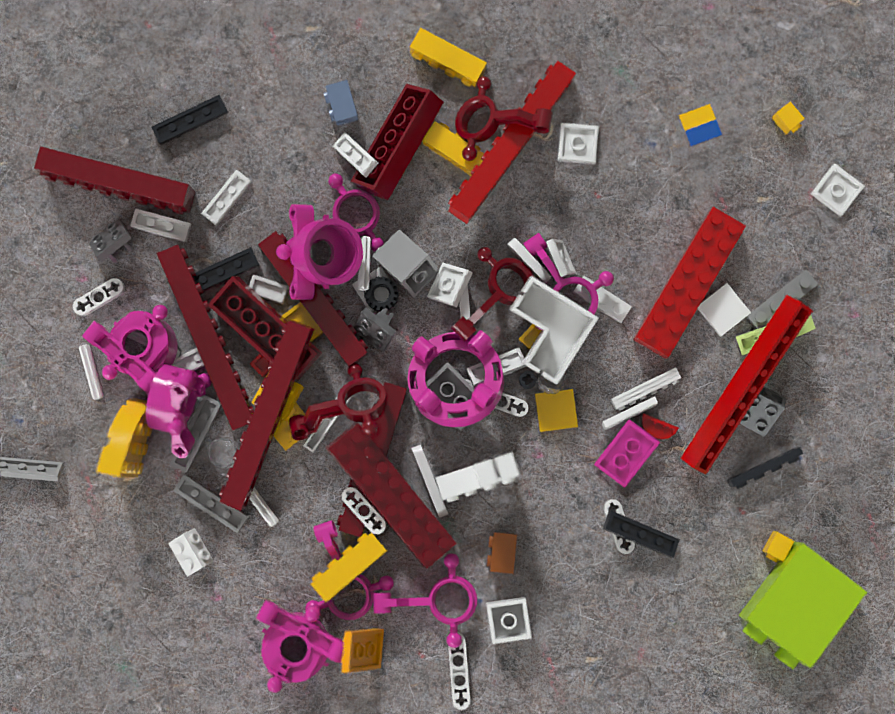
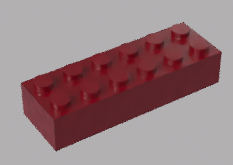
M406 84L367 151L378 164L367 177L357 170L351 182L371 195L389 200L444 101L429 89Z
M232 276L210 301L208 306L270 362L271 359L275 358L277 353L275 352L276 344L278 341H281L283 326L288 321L240 277ZM311 342L308 345L295 382L300 380L322 354Z

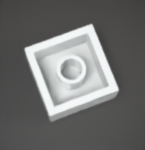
M525 597L486 602L492 644L531 638Z

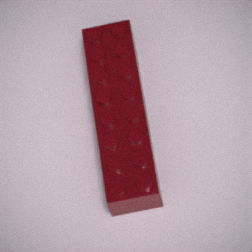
M41 146L34 169L39 172L40 176L45 177V180L51 182L59 180L64 185L74 187L76 184L81 186L83 190L92 192L95 189L100 191V194L106 196L114 194L119 199L129 201V198L136 200L138 204L147 206L150 203L157 209L165 210L169 208L173 210L172 212L184 215V212L190 214L196 194L195 190L187 183Z
M355 422L325 447L423 567L428 569L457 544L369 435L363 433L359 423Z

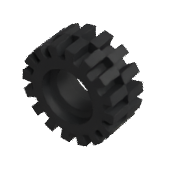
M384 276L372 278L369 283V289L364 291L366 303L375 311H382L385 308L390 310L398 301L399 292L396 284L390 278L388 279ZM378 287H385L389 291V296L385 301L375 299L374 292Z

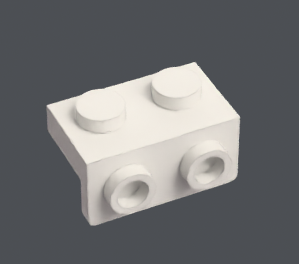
M195 528L168 543L187 577L213 562L209 551Z

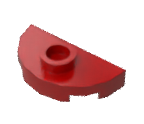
M642 414L641 422L643 429L658 440L670 438L679 429V427L657 418Z

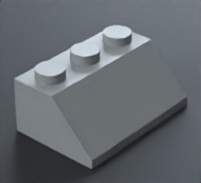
M448 362L426 383L427 388L434 392L440 401L445 403L457 404L468 401L472 398L474 388ZM468 411L458 414L448 413V418L468 416ZM466 426L456 428L461 432Z

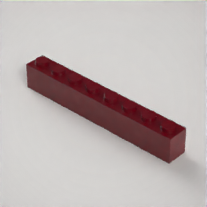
M275 231L261 241L258 246L290 287L294 275V265H292L290 257L283 260L276 254L277 248L282 244H286L288 240L283 233L279 235ZM314 283L313 299L300 300V302L347 365L351 366L368 355L366 351L368 346L362 339L358 341L355 337L356 330L351 324L346 325L343 321L346 318L340 309L335 310L332 306L335 302L328 293L324 295L320 290L323 286Z
M384 382L383 386L386 391L385 408L382 414L374 419L378 428L376 433L369 435V437L387 457L407 388ZM350 479L348 488H349V487L356 488V489L365 497V495L360 491V489H359V488L355 485V483ZM353 491L352 493L350 492L349 496L346 499L348 501L353 500L355 502V504L352 505V507L355 509L359 503L363 502V500L360 498L359 501H357L354 497L356 493ZM343 501L342 507H345L343 515L340 514L336 524L339 526L338 531L361 537L365 525ZM361 505L358 511L361 516H367L370 509L367 505Z

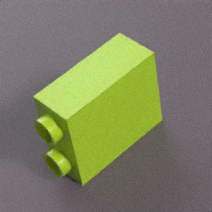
M794 542L784 562L779 561L740 612L739 616L748 622L742 631L761 646L767 638L779 646L774 656L792 670H794L799 662L811 669L866 595L867 591L807 545L801 542Z

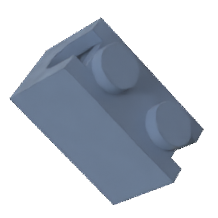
M344 80L326 85L327 92H324L326 103H330L332 110H329L331 121H336L337 126L358 121L348 81Z

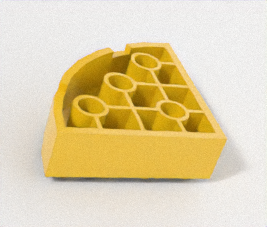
M129 398L126 402L128 405H122L109 429L107 437L110 438V441L106 447L103 446L96 472L116 477H138L142 473L144 466L141 463L142 458L148 450L146 441L147 437H150L152 433V428H149L146 422V400Z

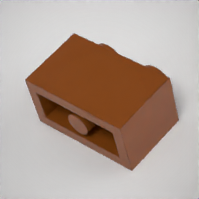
M493 532V536H489L488 547L492 548L491 555H487L486 567H490V572L514 574L517 534Z

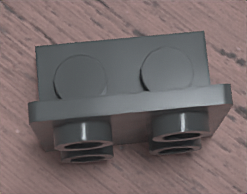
M764 386L740 424L765 437L785 409L786 398Z

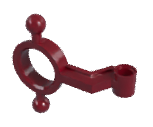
M482 76L476 83L479 89L478 95L470 98L461 106L455 119L457 133L462 138L468 140L467 146L462 150V156L467 161H473L477 157L475 144L492 137L499 125L517 123L531 128L537 133L546 134L550 132L553 112L545 108L537 109L535 114L521 109L499 111L494 101L485 96L486 91L491 88V80L486 76ZM488 106L490 108V117L487 124L476 133H468L467 127L471 116L478 109Z
M484 246L478 250V259L482 262H488L492 267L488 279V287L492 296L468 320L463 316L452 326L451 329L464 342L477 330L473 325L497 301L505 305H512L517 296L507 295L498 286L497 273L499 270L510 269L515 271L522 278L524 285L530 276L534 277L533 272L524 262L515 258H504L497 261L492 256V251L489 247Z
M357 363L352 364L348 367L347 373L353 380L346 383L340 389L337 399L311 405L304 416L297 414L289 419L292 438L297 441L304 440L309 434L317 431L323 419L342 414L351 421L363 423L362 431L364 434H375L378 427L374 419L379 417L385 408L386 391L384 386L375 379L361 378L362 367ZM368 391L379 396L378 402L367 410L356 411L346 405L347 400L359 392Z

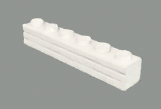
M677 368L671 369L610 400L615 410L619 409L620 411L626 408L625 405L627 404L630 406L635 404L637 399L643 400L647 398L646 395L650 393L653 395L660 388L662 390L668 388L670 383L673 385L678 383V379H681Z
M352 396L347 400L346 405L348 404ZM339 415L323 419L317 431L310 435L303 446L314 453Z

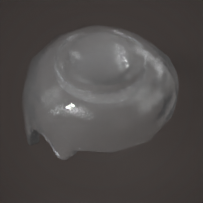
M541 371L537 374L538 388L547 394H556L565 385L566 372L558 384L540 374Z
M218 438L209 446V459L218 468H228L235 462L233 457L237 447L229 438Z

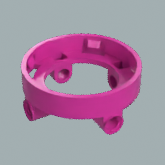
M480 330L476 335L472 334L464 342L455 332L438 335L429 341L424 337H420L413 344L412 351L414 352V357L408 369V387L418 410L432 422L447 427L468 426L484 419L497 406L504 389V375L500 358L492 347L491 338L486 333ZM450 350H464L472 353L481 361L485 369L484 383H480L474 389L470 400L457 404L440 401L438 396L428 389L426 385V372L430 363L438 355ZM492 364H496L498 370H496L497 381H494V369ZM468 411L467 417L448 418V413L458 414Z

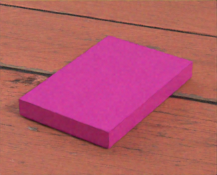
M628 419L594 465L625 488L660 444V441Z

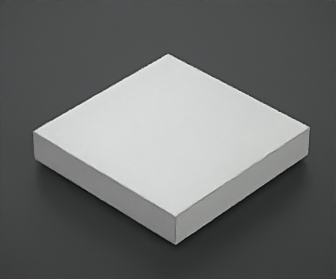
M561 123L558 161L595 164L599 126Z
M834 163L811 192V195L841 217L865 186Z
M550 239L546 241L560 276H575L576 271L563 240Z
M442 263L427 297L457 308L472 272Z
M728 283L713 293L698 307V310L720 337L751 313Z

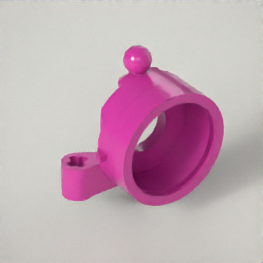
M292 204L289 209V217L294 229V239H292L290 247L286 244L280 245L276 250V254L283 260L290 257L291 263L294 265V275L289 289L291 299L311 300L314 297V283L322 285L324 289H329V285L345 283L355 276L362 263L363 245L359 234L349 223L340 219H329V215H324L321 220L314 221L312 205ZM318 239L325 240L331 247V258L325 265H317L311 258V246Z
M156 305L152 310L153 314L146 311L130 312L118 322H114L111 332L94 320L82 334V337L107 355L110 365L103 367V377L107 380H112L116 378L117 371L131 376L137 382V385L149 394L150 387L158 370L165 364L172 365L177 355L178 344L176 335L170 325L162 320L168 315L167 308L164 305ZM136 330L143 331L148 338V345L145 351L136 356L128 354L125 349L127 336Z
M165 364L156 373L150 387L146 405V422L149 428L170 433L172 453L178 458H186L195 444V439L187 428V422L194 412L197 397L205 395L206 388L212 382L207 373L197 375L193 370Z
M265 600L256 618L270 626L268 630L265 628L262 630L265 635L261 649L263 662L268 672L274 676L267 682V688L270 692H279L283 686L282 681L296 683L308 680L322 666L328 667L327 658L341 664L344 650L343 640L327 632L324 625L318 620L321 614L316 606L308 607L305 613H290L277 604ZM289 636H299L307 644V654L299 662H290L281 653L282 642Z

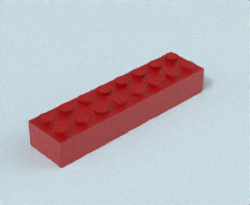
M714 206L708 211L635 334L634 341L665 359L670 356L746 225Z

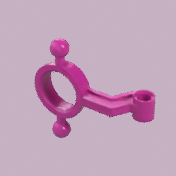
M332 174L328 179V184L330 187L337 189L340 194L333 206V219H340L339 210L346 199L353 196L365 198L373 208V216L365 227L355 230L360 237L366 235L371 238V250L376 252L378 248L384 245L383 240L376 237L373 233L380 218V209L376 199L363 190L354 189L346 191L343 186L342 176ZM292 237L291 239H289V240L286 242V244H287L289 247H290L291 241H292V239H294V237ZM322 239L316 240L312 245L318 243Z
M540 233L524 242L523 244L533 257L535 255L539 256L557 282L553 290L559 293L564 286L576 283L584 286L589 291L591 304L588 311L594 315L598 307V294L596 290L602 286H610L614 281L613 274L609 271H604L599 275L598 280L592 284L581 277H568L564 279L560 276L559 271L544 251L548 245Z
M333 520L313 526L318 543L324 542L325 548L332 560L336 558L338 561L342 558L338 544L334 539L338 537V533ZM363 574L356 577L354 580L360 582L366 592L365 603L357 612L345 613L339 610L334 604L333 598L327 603L311 600L306 604L305 610L310 606H316L319 610L329 607L331 612L341 619L355 620L361 618L372 607L374 591L380 589L383 591L391 590L394 586V580L392 577L385 575L379 579V582L371 584Z
M450 553L444 558V564L448 568V576L434 584L429 597L391 599V593H373L374 613H391V607L429 605L436 619L450 625V634L447 636L446 641L451 648H457L462 643V637L458 633V624L466 622L474 614L477 607V594L473 585L468 580L456 576L459 558L456 554ZM457 583L463 586L469 595L468 609L458 618L446 617L437 608L436 595L445 584Z

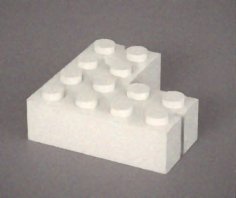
M530 276L521 290L524 294L518 295L509 309L542 329L522 363L537 373L541 371L540 374L558 384L598 320V317L533 276Z
M511 452L436 477L435 479L442 500L447 499L449 503L458 500V495L465 493L467 497L476 494V489L484 487V490L487 491L496 488V483L502 481L503 484L516 481L515 477L520 475Z

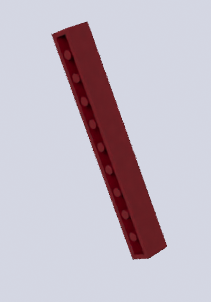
M177 244L156 253L232 431L248 425L247 420L250 414L254 413L255 409L253 406L249 407L247 399H249L248 393L239 384L242 381L238 371L234 372L233 358L230 353H226L224 349L227 346L222 335H218L216 330L219 328L218 323L209 314L212 310L208 306V301H204L201 294L204 291L200 283L196 284L194 279L196 272L193 266H189L186 259L189 256L186 249H181Z
M289 320L288 323L284 324L282 329L283 337L275 347V352L277 353L275 358L271 359L268 365V370L270 371L261 384L262 392L255 399L254 413L250 414L247 420L249 425L247 431H244L241 436V447L234 454L233 460L235 462L233 468L231 467L226 475L228 481L226 486L224 485L220 491V503L239 511L246 509L312 338L314 328L294 320Z

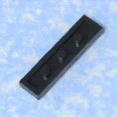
M219 94L151 128L159 144L163 145L227 114L228 110Z
M250 247L197 271L194 279L196 284L200 283L203 291L229 280L232 276L240 275L260 264L253 249Z
M795 447L728 479L727 482L730 487L736 486L739 489L746 486L747 481L752 478L755 481L764 477V473L769 470L775 472L781 469V464L786 462L791 464L800 460L798 456L804 453L801 447Z
M608 511L603 526L605 531L670 558H674L680 540L614 511Z

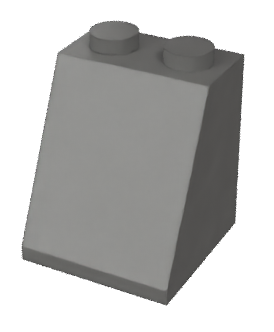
M400 229L392 234L389 240L382 247L378 248L372 256L413 298L439 271L430 256Z

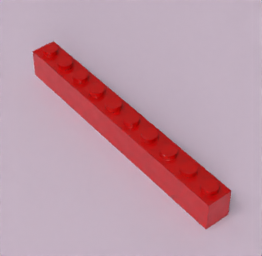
M559 61L554 66L550 65L545 72L546 77L543 80L539 79L534 87L536 89L534 93H529L524 100L526 104L523 108L519 107L518 109L531 114H535L539 108L552 110L573 82L576 72ZM517 123L506 124L502 130L504 131L501 137L497 136L493 141L492 146L494 147L491 151L487 150L481 158L482 163L479 166L476 164L470 173L472 175L469 180L465 179L459 187L461 190L459 194H454L449 200L448 204L450 207L448 212L468 224L534 135L535 131Z
M789 295L785 296L680 459L705 475L708 473L813 312L811 308Z

